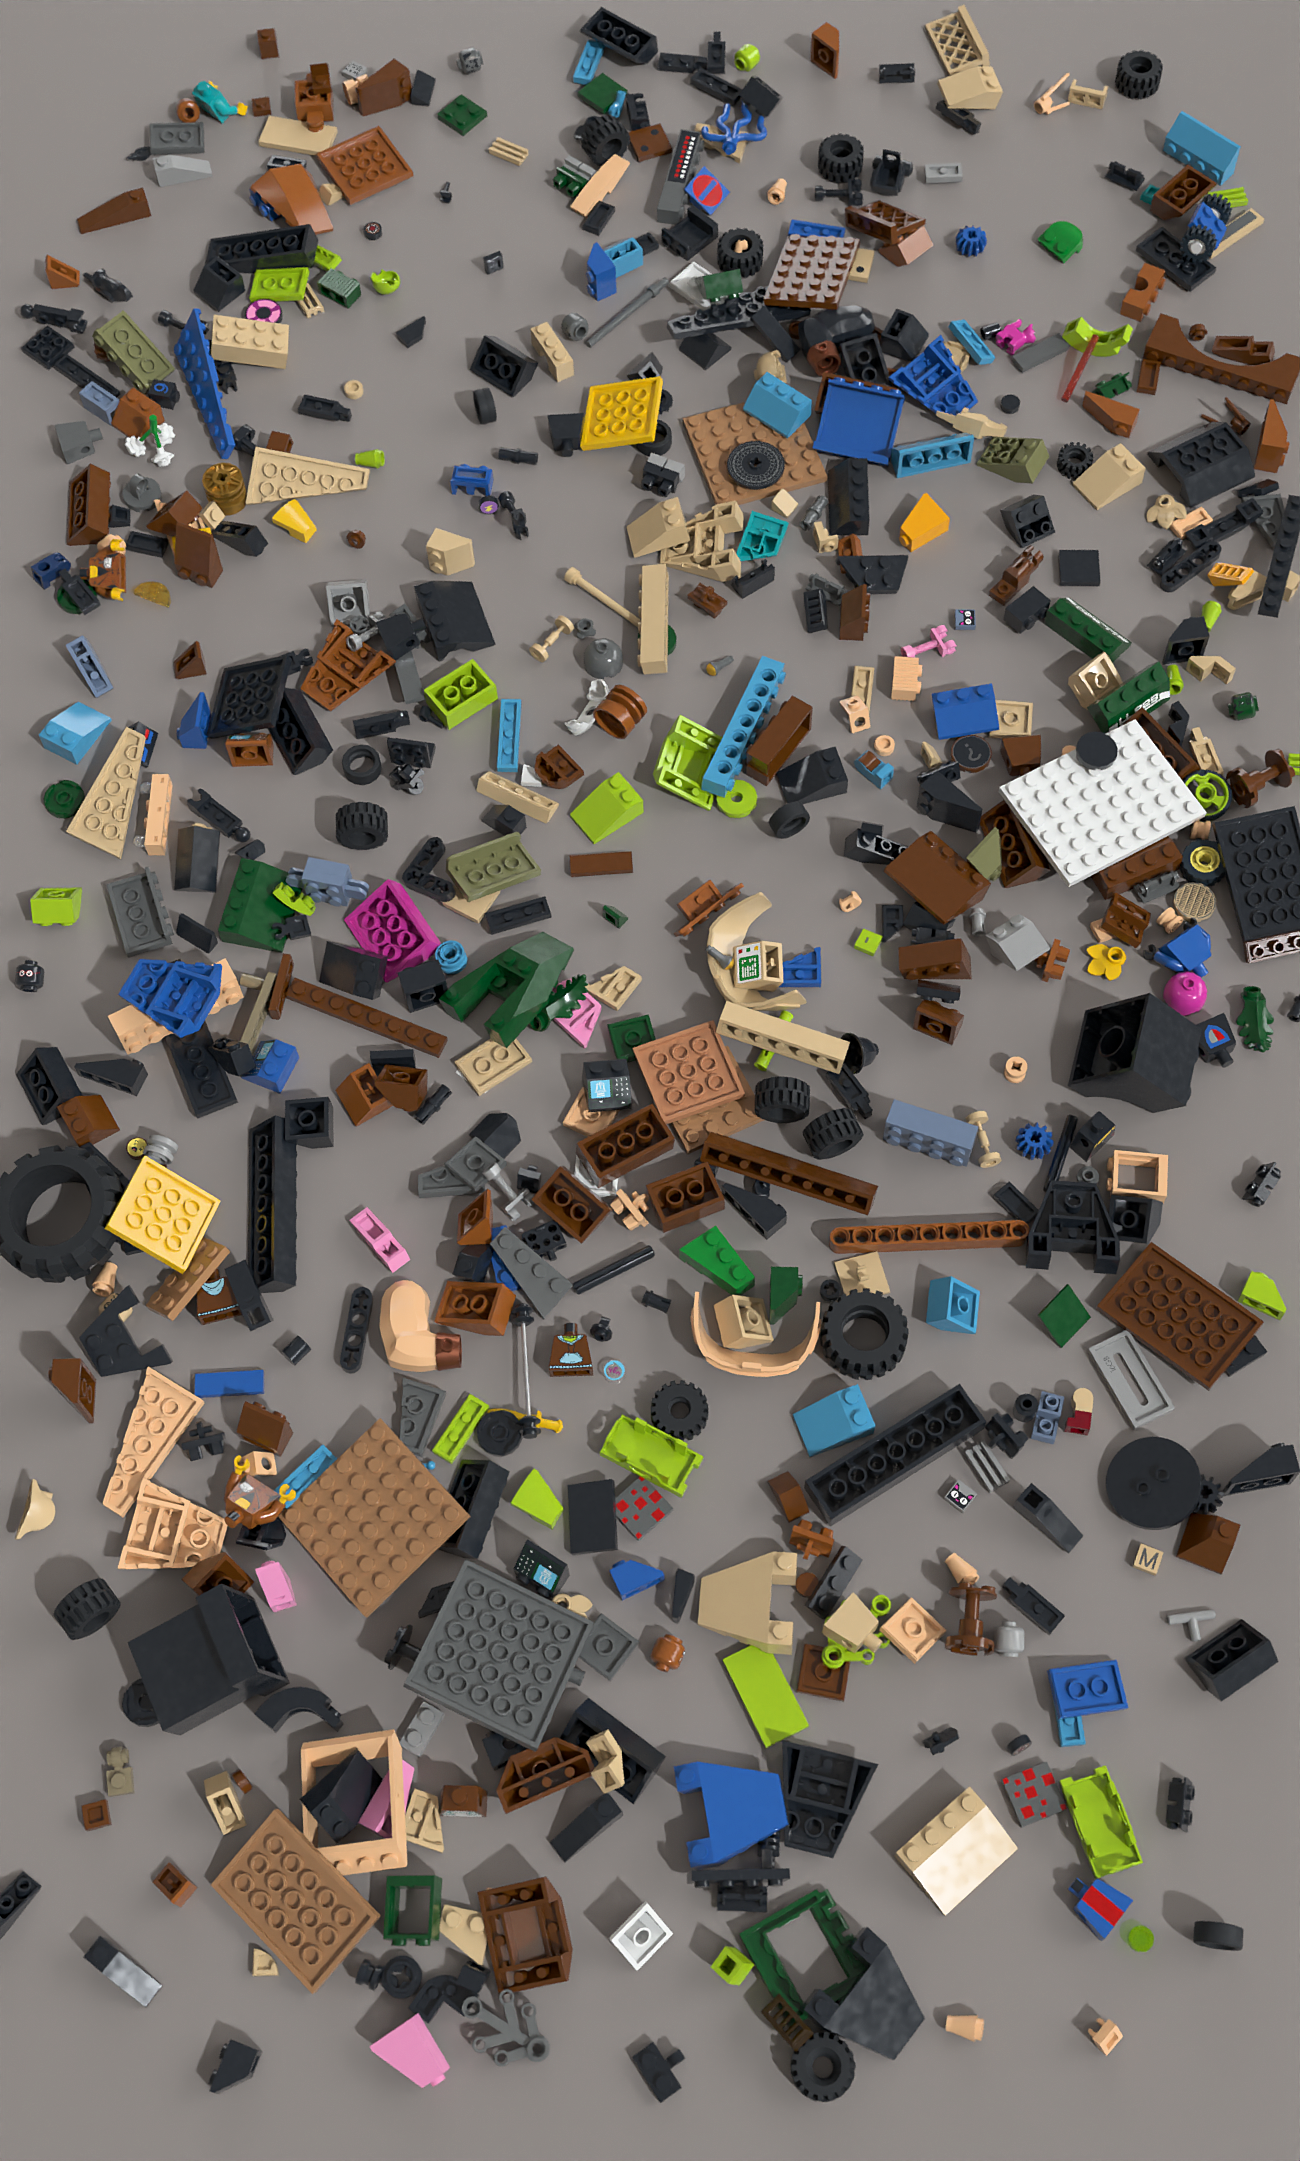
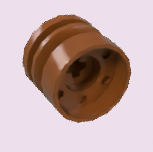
M615 685L607 694L606 699L602 700L593 711V716L606 733L618 739H625L635 728V724H638L645 716L647 707L641 697L632 689L623 685Z

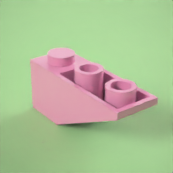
M268 1561L261 1564L260 1568L255 1569L273 1612L297 1605L290 1578L279 1562Z
M402 1760L404 1805L406 1811L414 1767ZM389 1770L358 1822L385 1839L392 1838Z

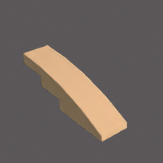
M614 154L582 189L570 206L572 210L587 218L598 201H602L607 192L611 194L630 163Z

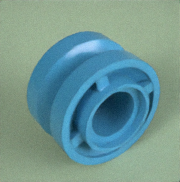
M453 940L445 941L436 949L435 958L439 960L444 973L457 974L466 967L468 958L463 946L459 942Z

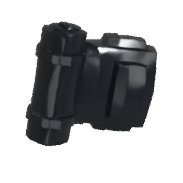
M883 149L882 156L876 155L872 161L871 191L882 195L897 196L903 188L904 176L909 177L913 172L912 162L904 159L901 160L900 152ZM887 155H893L896 158H889Z

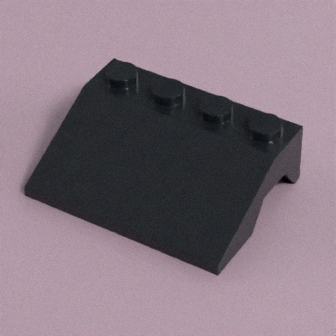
M430 581L414 586L416 601L439 662L443 661L449 652L466 648L474 652L495 645L472 582Z

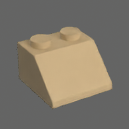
M435 528L426 545L430 570L448 576L475 565L471 539Z
M731 1295L714 1305L724 1347L742 1349L774 1341L763 1299Z

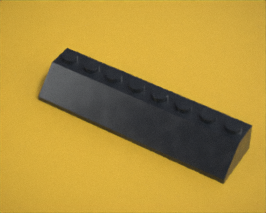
M276 1115L249 1129L248 1266L261 1293L284 1292L296 1286L297 1151L296 1144L285 1141V1118Z

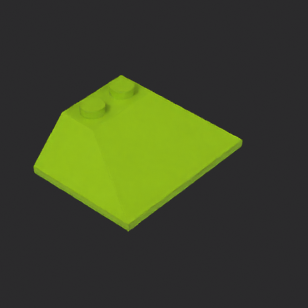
M679 715L663 741L653 771L656 784L708 811L711 810L715 794L702 790V781L722 737Z

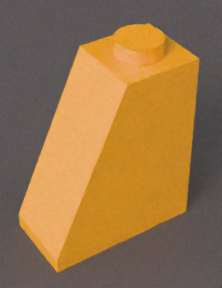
M925 493L901 526L899 541L902 546L907 547L912 552L948 531L950 518Z

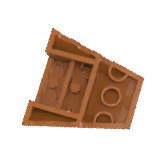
M302 164L270 169L250 187V190L254 193L258 192L261 195L262 201L266 204L270 203L274 207L275 213L283 215L286 218L285 222L291 227L310 224L315 234L333 231L332 223L314 179Z
M338 619L334 623L335 627L331 634L329 633L326 638L323 650L317 655L318 659L315 665L311 667L300 688L301 691L330 712L396 663L393 658L383 651L377 652L364 642H362L360 649L356 651L350 650L346 643V638L354 633L351 628Z

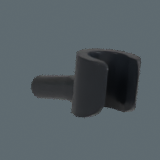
M446 182L444 190L440 191L441 201L445 203H450L452 199V193L448 192L449 182Z
M421 707L419 712L421 721L432 722L441 729L444 727L443 723L430 716L432 710L429 707Z

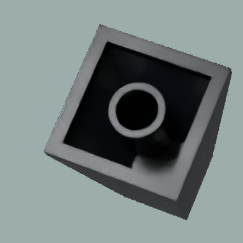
M1111 1195L1109 1216L1119 1241L1149 1244L1161 1223L1163 1202L1147 1198Z

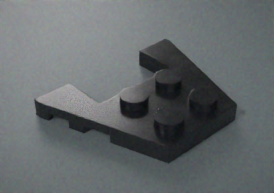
M130 1285L121 1291L79 1337L101 1377L147 1369L148 1367L168 1365L173 1362L164 1344L142 1355L119 1314L140 1303Z

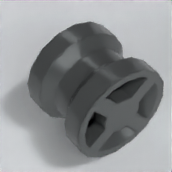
M355 616L350 621V628L354 634L360 635L370 629V624L366 617Z

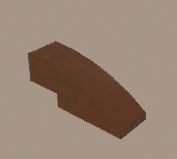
M1216 336L1212 353L1235 362L1260 365L1273 361L1275 348L1274 342H1255L1254 336Z

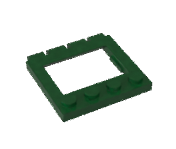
M818 1889L812 1891L739 1934L772 1999L780 1994L803 2021L807 2017L799 2009L804 2003L770 1942L767 1933L776 1928L783 1927L810 1909L847 1976V1979L841 1983H835L823 1990L834 2002L845 1996L866 1968L861 1961L856 1960L855 1956L846 1949L854 1939V1936L850 1933L843 1937L842 1933L849 1929L840 1910L832 1914L829 1910L835 1907L836 1903L828 1889L819 1893ZM781 2003L777 2005L778 2010L783 2007ZM788 2011L782 2015L783 2019L790 2014ZM794 2018L787 2024L788 2029L796 2022Z

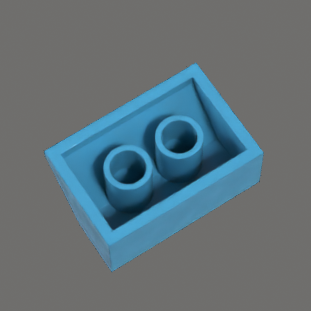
M766 372L755 383L743 407V411L788 439L811 416L812 400Z

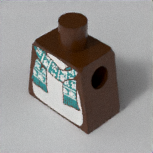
M444 1785L441 1790L440 1816L486 1817L488 1792L479 1786Z

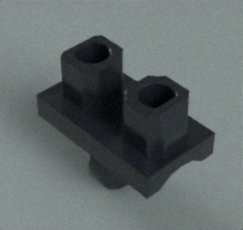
M406 764L402 768L396 766L389 774L395 781L392 787L396 791L407 789L412 795L420 794L423 791L424 784L419 776L424 775L425 772L421 768L414 770L410 764Z
M997 1413L985 1425L988 1431L987 1434L992 1439L988 1446L991 1449L998 1446L1002 1452L1005 1451L1012 1459L1024 1447L1028 1437L1023 1431H1018L1017 1433L1012 1431L1010 1427L1014 1422L1008 1413L1001 1416Z
M202 1421L196 1422L197 1429L190 1430L189 1434L190 1437L199 1435V1439L181 1444L182 1450H186L191 1462L203 1458L202 1445L209 1444L211 1456L224 1453L223 1440L226 1437L224 1432L206 1437V1433L213 1432L212 1425L204 1427Z

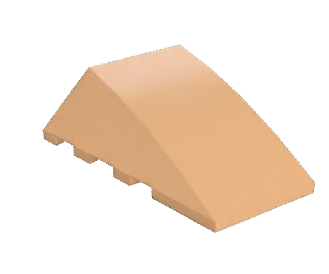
M143 1478L127 1542L123 1547L117 1569L193 1568L199 1561L221 1553L228 1525L225 1523L224 1518L202 1507H198L189 1500L181 1498Z

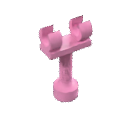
M940 625L931 629L930 638L932 641L914 648L911 645L901 647L902 657H915L919 653L936 647L943 657L946 654L954 653L957 645L954 640L943 643L941 639L947 636L946 632L948 630L945 625Z

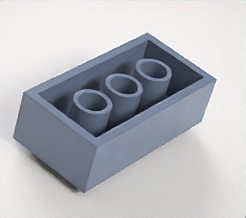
M894 1099L885 1123L883 1140L894 1146L901 1145L907 1147L912 1152L926 1153L934 1159L947 1160L955 1166L967 1167L979 1126Z

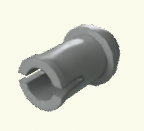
M981 908L972 909L969 914V918L972 920V935L976 937L986 934L984 925L986 913Z

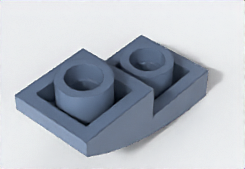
M1044 1391L1041 1392L1031 1439L1054 1444L1064 1402L1063 1396Z

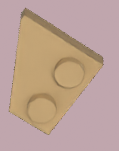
M623 966L615 970L614 973L601 977L600 981L592 985L588 984L585 987L588 989V994L618 1011L642 981V976Z

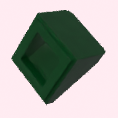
M603 906L604 919L620 929L628 920V917L615 907Z

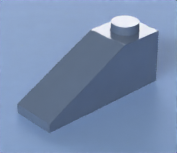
M82 635L66 644L68 651L96 698L114 688L97 654L85 636Z

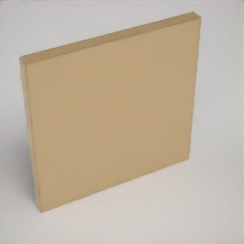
M877 1251L834 1262L843 1293L846 1296L849 1295L850 1290L857 1289V1292H863V1288L870 1289V1293H876V1290L883 1292V1295L890 1293Z

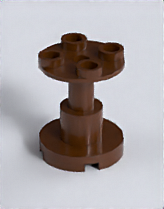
M1271 749L1265 754L1267 768L1260 772L1253 770L1247 773L1242 768L1237 767L1227 773L1226 780L1230 779L1232 798L1238 805H1246L1244 808L1255 805L1258 802L1257 791L1265 788V783L1271 779L1284 788L1291 785L1292 778L1295 777V770L1292 766L1288 765L1282 750Z
M959 1582L958 1587H952L949 1590L951 1596L965 1600L964 1619L959 1620L958 1635L946 1637V1650L951 1648L953 1653L977 1656L979 1651H984V1656L994 1653V1642L983 1637V1621L979 1620L980 1601H991L997 1598L995 1587L981 1586V1588L972 1587L971 1583Z

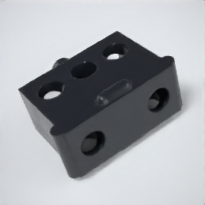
M555 1220L522 1234V1241L541 1258L548 1256L550 1262L557 1259L556 1251L567 1247L559 1224Z

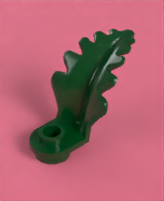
M578 974L577 978L576 976L572 977V982L570 979L566 981V987L560 984L557 986L556 993L551 991L549 1003L529 1023L530 1027L534 1031L543 1032L547 1030L554 1018H571L573 1016L571 1009L579 1010L581 1008L578 1000L584 1001L586 999V996L582 994L588 992V989L585 987L588 986L586 975Z
M1247 986L1243 988L1241 993L1244 1008L1236 1019L1237 1025L1244 1026L1239 1032V1036H1248L1243 1043L1249 1044L1248 1048H1254V1051L1264 1053L1271 1047L1272 1039L1267 1035H1273L1274 1032L1268 1024L1274 1022V1017L1266 1008V998L1261 993V989L1255 986Z

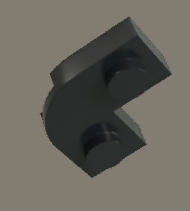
M440 1975L429 1979L423 1985L408 2009L415 2014L419 2013L420 2017L428 2024L433 2020L444 2002L465 2017L462 2012L463 2001L470 1996L478 1998L479 1994L457 1984L458 1978L454 1976ZM474 2002L468 2003V2005H467V2010H468V2011L471 2009V2007L473 2006Z

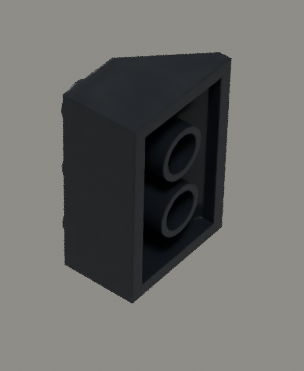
M484 335L470 370L510 396L515 397L531 381L538 362L498 337Z
M58 1047L36 1048L16 1074L42 1125H47L62 1117L57 1106L76 1096H83Z
M1240 1619L1185 1657L1186 1662L1207 1691L1221 1702L1279 1662L1271 1641L1243 1619Z

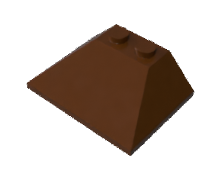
M546 1876L477 1892L498 1994L504 1989L518 1992L569 1980L573 1948L562 1898Z

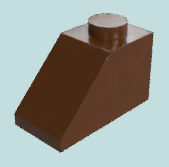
M276 29L257 30L262 59L279 57Z

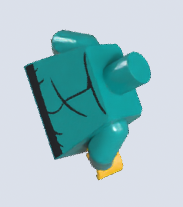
M201 81L194 87L192 95L198 107L223 124L230 115H236L237 113L243 116L246 115L248 106L241 102H238L237 107L235 105L230 106L222 93L217 90L218 86L213 85L212 81H208V83Z

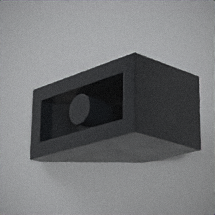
M494 805L481 819L483 823L504 836L514 832H519L521 835L527 828L525 815L510 805Z
M490 1244L467 1245L458 1255L453 1275L463 1281L484 1283L494 1249Z

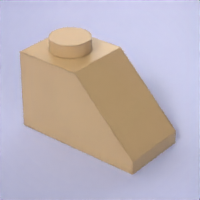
M225 1771L204 1780L206 1798L223 1835L246 1826V1820L228 1772Z

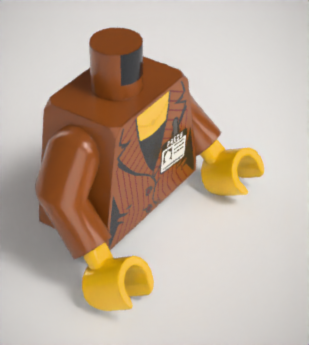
M112 539L110 545L97 552L95 557L89 559V568H80L79 570L80 578L82 580L89 579L90 586L108 600L123 601V598H120V594L126 593V556L118 552L124 551V548L120 547L122 539Z
M236 1456L234 1464L237 1468L235 1472L232 1471L225 1487L224 1502L226 1503L225 1512L227 1514L224 1518L225 1523L230 1528H235L241 1523L247 1528L253 1529L257 1525L275 1521L285 1508V1502L295 1499L296 1492L292 1489L288 1495H285L290 1486L283 1484L279 1490L280 1494H278L249 1474L245 1473L242 1475V1471H246L250 1467V1462L246 1459L245 1464L239 1466L241 1456Z

